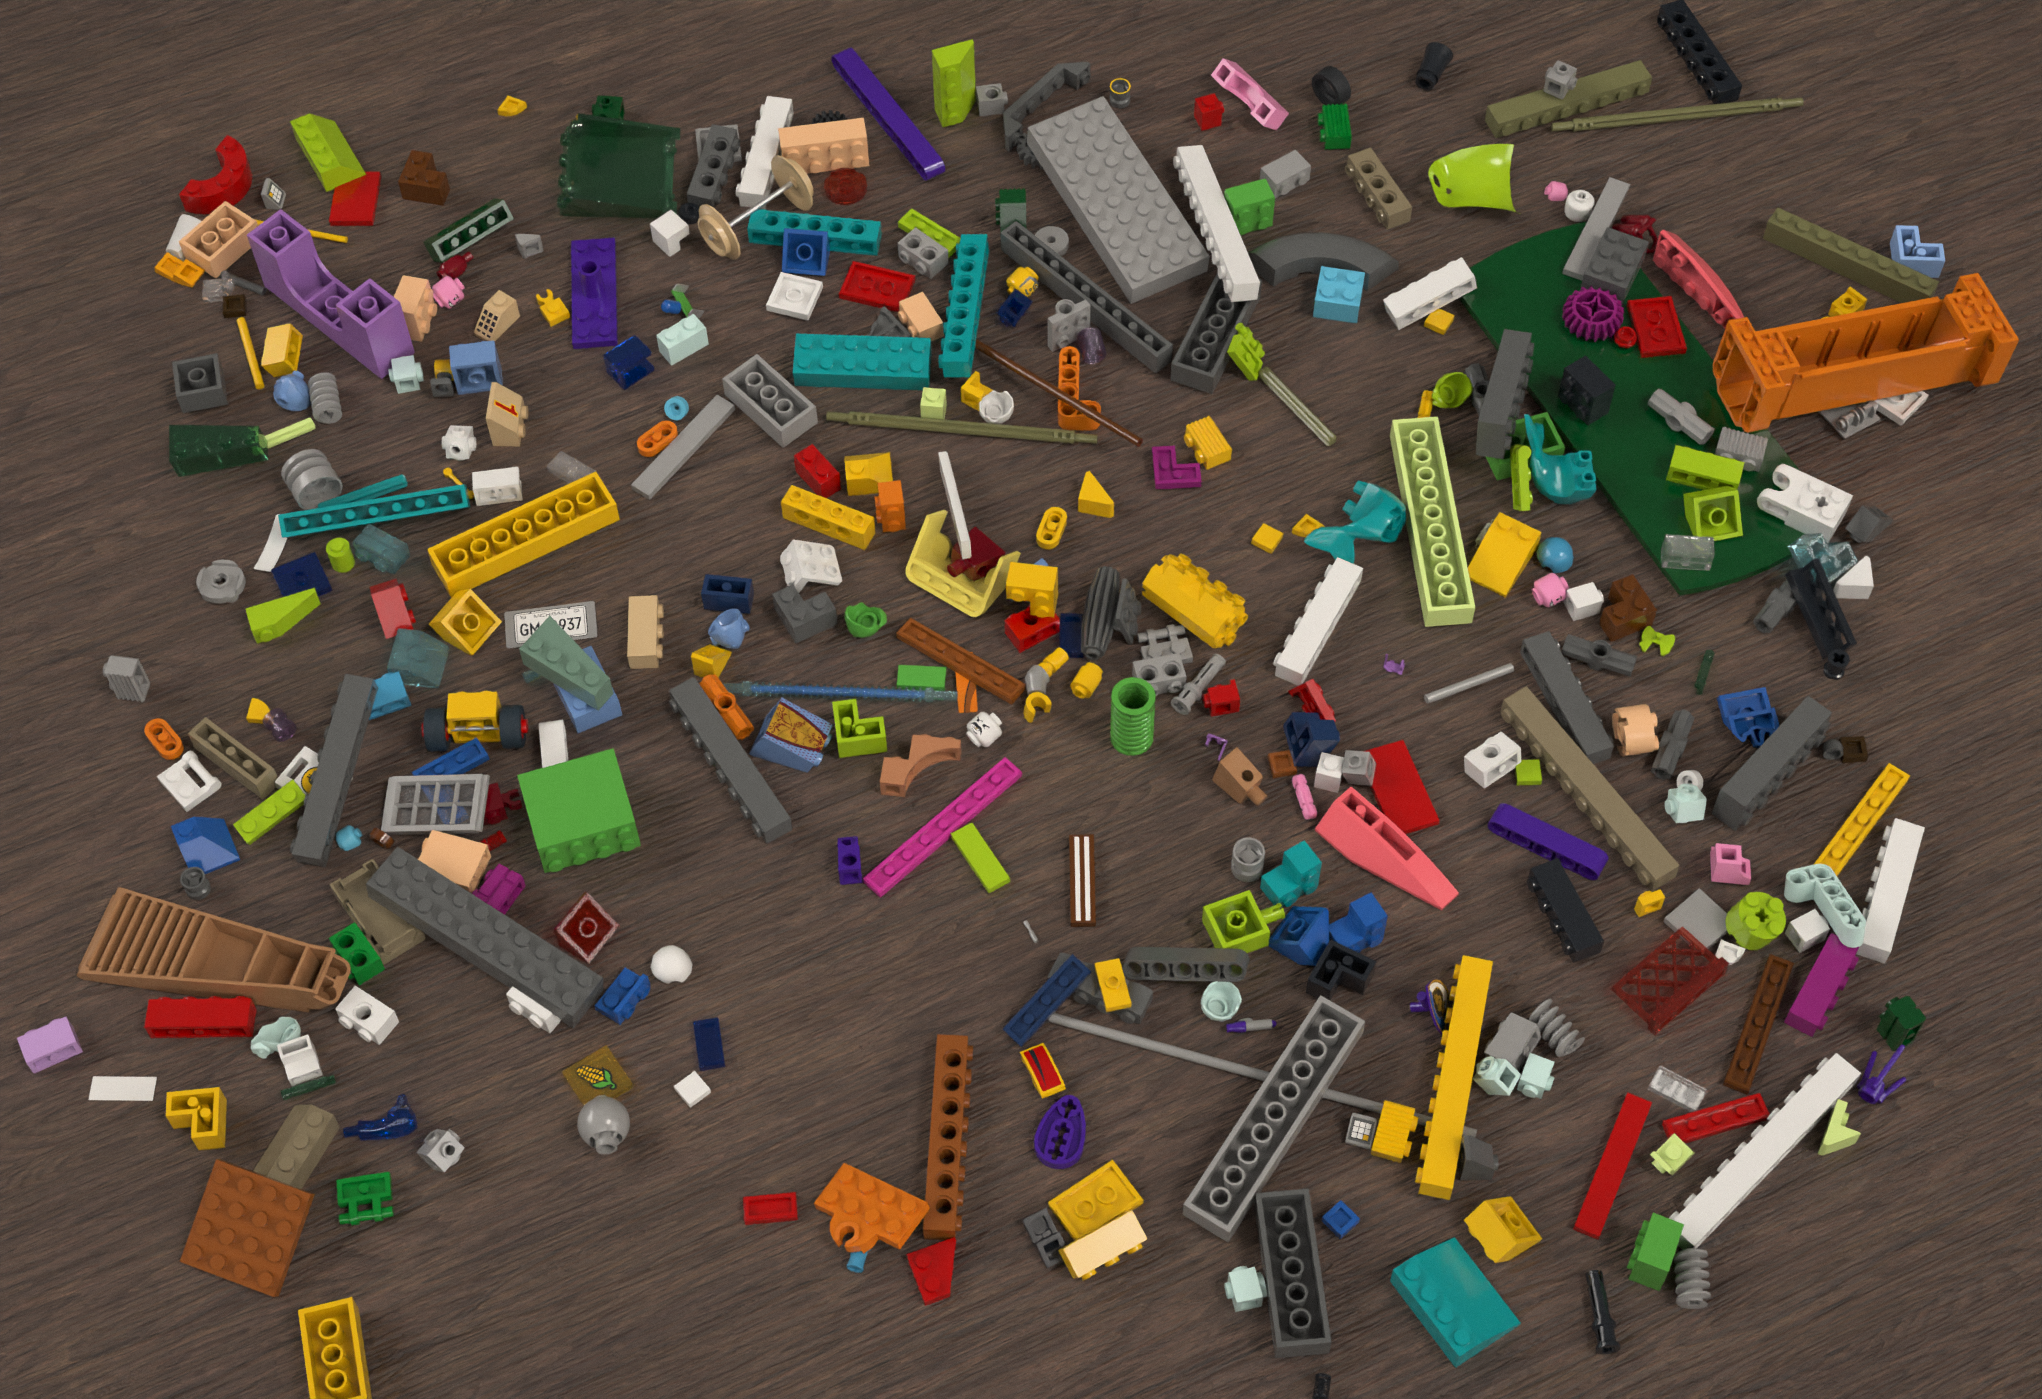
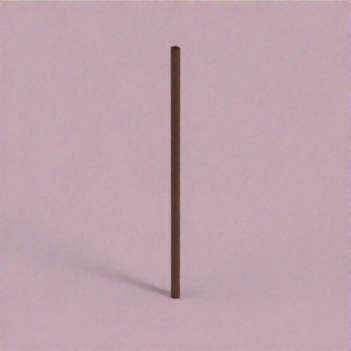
M942 318L941 320L943 321V329H944V322H948V321H946L945 319ZM976 339L975 349L1135 446L1139 447L1143 443V439Z

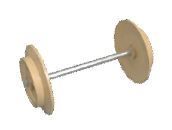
M780 155L774 156L771 161V168L780 188L729 223L714 207L708 204L700 206L698 211V228L705 242L716 254L726 256L732 260L738 259L741 254L740 245L731 227L782 193L797 208L803 211L811 209L813 205L812 196L814 194L813 186L807 173L796 161Z

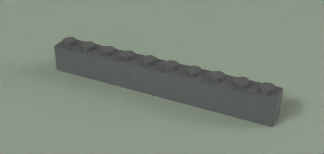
M1015 221L1000 233L1001 250L1023 268H1031L1038 275V280L1062 299L1071 300L1074 304L1086 299L1091 305L1090 321L1154 373L1157 374L1172 362L1173 344L1020 223Z

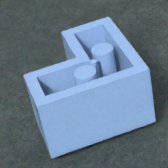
M1896 225L1890 240L1892 260L1928 277L1939 278L1945 263L1943 244L1920 243L1918 226Z

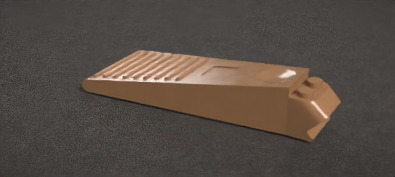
M118 887L78 967L77 977L88 981L205 998L212 996L221 998L245 996L251 998L254 1005L309 1012L310 1009L320 1010L327 1008L339 1000L351 968L347 960L335 954L336 950L333 948L308 944Z

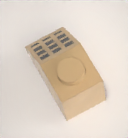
M498 290L484 304L474 330V335L483 341H496L520 317L516 300Z

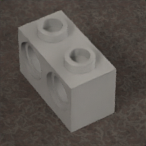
M916 227L898 242L899 258L904 263L914 267L918 273L924 274L930 279L949 264L948 249Z
M1180 653L1133 662V677L1151 679L1147 682L1154 688L1156 696L1168 692L1177 693L1186 684V673Z

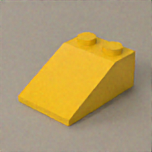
M1499 512L1468 566L1470 580L1506 598L1536 552L1542 532Z

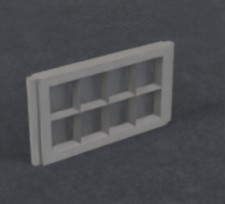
M483 774L389 777L381 830L388 835L430 834L432 830L446 834L482 832L490 776Z

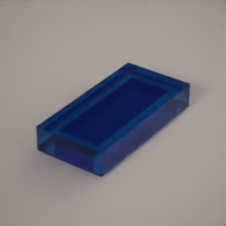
M1060 613V648L1068 654L1069 658H1083V653L1081 652V623L1083 614Z
M719 1018L693 1021L700 1071L726 1067Z

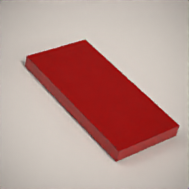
M1404 740L1364 751L1370 752L1376 762L1373 784L1370 788L1381 812L1405 834L1439 825L1440 820Z

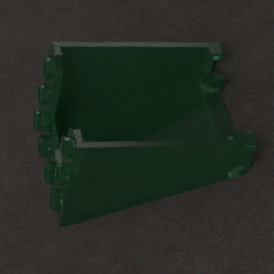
M578 113L571 120L570 125L566 126L565 132L561 133L560 145L563 146V154L561 153L559 157V166L562 167V174L558 177V187L561 188V195H558L557 208H560V216L659 218L670 210L676 213L677 202L673 201L675 194H672L674 155L677 153L675 139H680L681 128Z

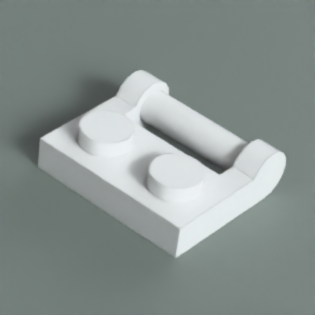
M193 751L186 752L181 760L157 776L160 783L186 812L215 793L222 785L219 779L213 777L198 761V756ZM191 767L205 782V786L200 788L185 770Z

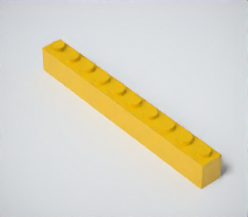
M1463 955L1461 965L1455 964L1453 979L1458 981L1457 986H1451L1449 1001L1454 1002L1453 1008H1447L1445 1023H1449V1029H1443L1441 1045L1445 1046L1444 1053L1439 1052L1436 1066L1441 1068L1440 1075L1435 1074L1432 1090L1437 1091L1436 1098L1431 1097L1428 1113H1432L1433 1116L1432 1121H1426L1424 1136L1429 1138L1428 1144L1422 1143L1419 1158L1424 1160L1423 1168L1418 1167L1415 1183L1420 1184L1418 1194L1446 1200L1451 1198L1493 961Z

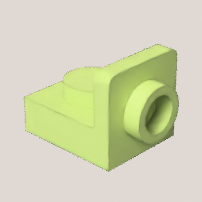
M1674 1133L1656 1152L1653 1151L1650 1155L1655 1159L1652 1164L1662 1174L1667 1171L1673 1176L1689 1160L1694 1152Z

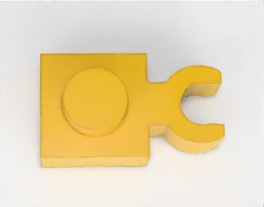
M550 289L546 290L548 296L546 298H541L539 294H536L540 311L551 327L571 318L568 309L561 299L557 298L554 300Z

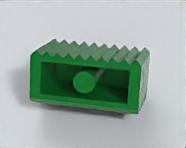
M1346 103L1344 105H1322V111L1318 113L1317 121L1318 126H1322L1319 138L1320 142H1324V149H1349L1351 147L1352 135L1348 105Z

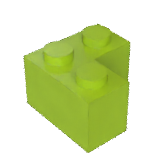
M856 699L832 702L839 758L887 752L883 716L859 719Z

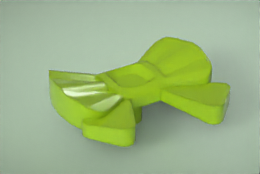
M1647 626L1642 633L1639 646L1642 652L1645 653L1652 643L1658 644L1660 646V655L1663 657L1669 654L1673 648L1675 636L1655 632L1651 626Z

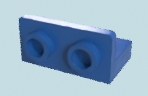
M625 967L596 1003V1011L621 1025L625 1019H629L632 1016L637 1003L641 999H645L649 994L651 986L648 976L645 974L639 976Z

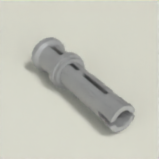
M1213 654L1212 658L1200 670L1192 682L1184 684L1182 687L1183 691L1178 697H1174L1171 700L1172 707L1182 715L1189 714L1191 711L1190 707L1195 701H1199L1202 698V691L1226 664L1225 659L1219 654Z

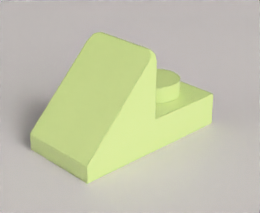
M1837 1099L1831 1111L1817 1154L1823 1156L1857 1142L1861 1133L1845 1127L1849 1117V1113L1845 1112L1848 1102Z

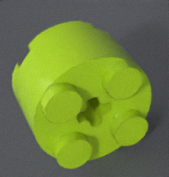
M1763 892L1748 893L1726 915V929L1729 935L1732 934L1737 940L1736 943L1742 948L1759 950L1778 937L1785 928L1786 916L1783 910V903L1779 898H1773Z

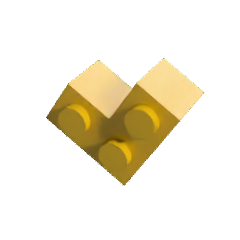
M1010 562L1006 582V599L1018 602L1029 601L1030 615H1036L1041 618H1054L1058 599V567Z
M220 1087L167 1092L166 1118L173 1129L191 1127V1139L198 1150L225 1148L227 1099Z

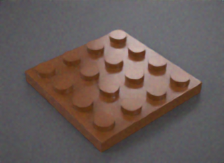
M216 1159L180 1262L272 1297H279L315 1194L224 1160Z

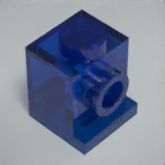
M1014 289L997 313L1000 316L999 320L1006 326L1012 325L1016 327L1023 316L1029 311L1033 301L1017 289Z

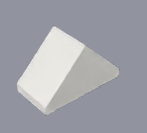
M1865 556L1836 582L1833 589L1836 598L1869 599L1874 587L1870 558Z

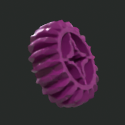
M1592 286L1588 290L1582 287L1580 292L1575 290L1572 295H1569L1563 306L1562 317L1565 321V327L1569 328L1570 333H1576L1577 338L1583 336L1585 341L1589 338H1592L1594 342L1598 338L1604 341L1607 337L1612 338L1614 333L1620 329L1624 319V308L1621 307V301L1617 300L1616 294L1610 295L1609 290L1604 292L1601 290V287L1597 290L1593 289Z

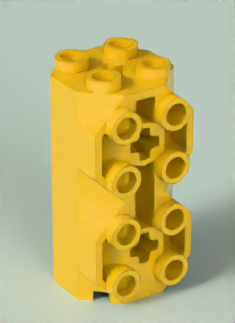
M1181 553L1178 557L1171 554L1165 555L1161 559L1164 563L1161 566L1155 564L1143 581L1142 588L1146 591H1142V595L1212 648H1220L1224 644L1230 646L1236 639L1237 635L1235 633L1238 628L1248 619V614L1245 613L1243 605L1245 599L1238 594H1232L1221 581L1209 582L1207 579L1209 572L1191 563L1192 560L1188 556Z

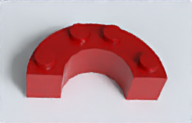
M226 135L215 149L220 165L223 168L222 171L208 180L198 181L191 179L179 195L186 212L211 214L213 210L225 201L234 206L249 191L252 183L251 167L244 148L233 137Z

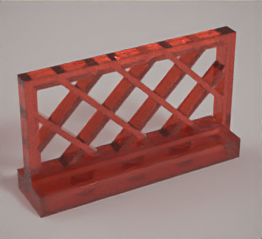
M1682 926L1612 986L1611 990L1649 1025L1647 1029L1656 1035L1723 977L1729 962L1723 957L1718 959ZM1682 936L1689 942L1690 949H1676V940ZM1660 954H1672V964H1658V956ZM1676 954L1690 955V965H1676ZM1694 955L1704 956L1710 963L1707 966H1695ZM1643 969H1654L1655 980L1641 979L1640 971ZM1659 970H1673V981L1659 980ZM1677 971H1691V979L1688 982L1677 981ZM1625 984H1637V995H1629L1621 988ZM1641 985H1655V996L1641 995ZM1659 986H1672L1674 994L1671 997L1660 996ZM1642 1001L1656 1002V1010L1649 1015L1642 1008Z

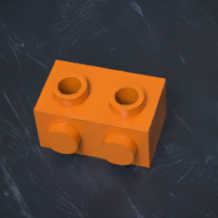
M901 480L877 483L878 496H874L877 524L882 523L883 532L905 530V511Z

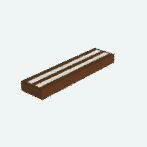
M1094 834L1069 835L1071 927H1096Z

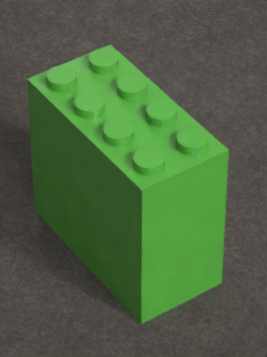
M613 748L517 775L545 873L557 872L572 865H582L589 860L606 858L611 854L631 851L635 847L641 846L636 823Z

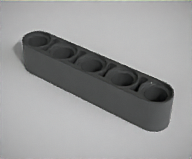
M1133 947L1127 952L1122 970L1126 977L1134 980L1238 982L1244 979L1250 958L1241 949Z

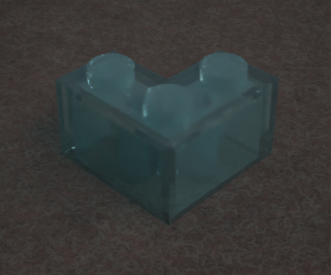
M1822 533L1804 534L1788 545L1798 568H1803L1813 559L1819 558L1829 582L1858 562L1848 541L1827 544ZM1812 569L1811 573L1814 579L1816 580V573L1814 569Z

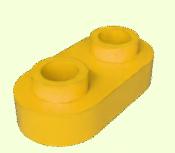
M1051 507L1044 513L1036 533L1037 544L1043 549H1053L1060 542L1067 524V514L1062 508Z

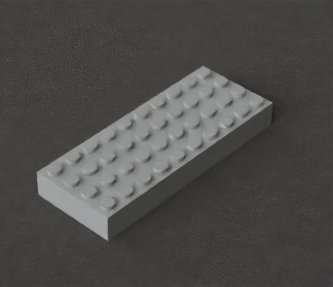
M1104 96L1028 127V146L1130 304L1207 272L1209 254Z

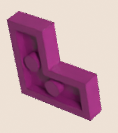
M1175 446L1152 447L1155 489L1201 487L1200 463L1177 464Z

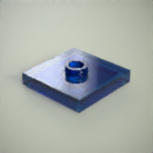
M315 552L271 569L283 597L315 588L318 597L333 591Z

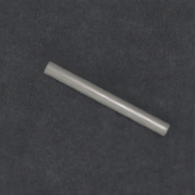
M1509 663L1425 694V702L1429 704L1514 672V667Z

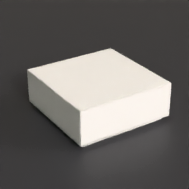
M695 1071L674 1086L675 1091L690 1108L711 1093L710 1088Z

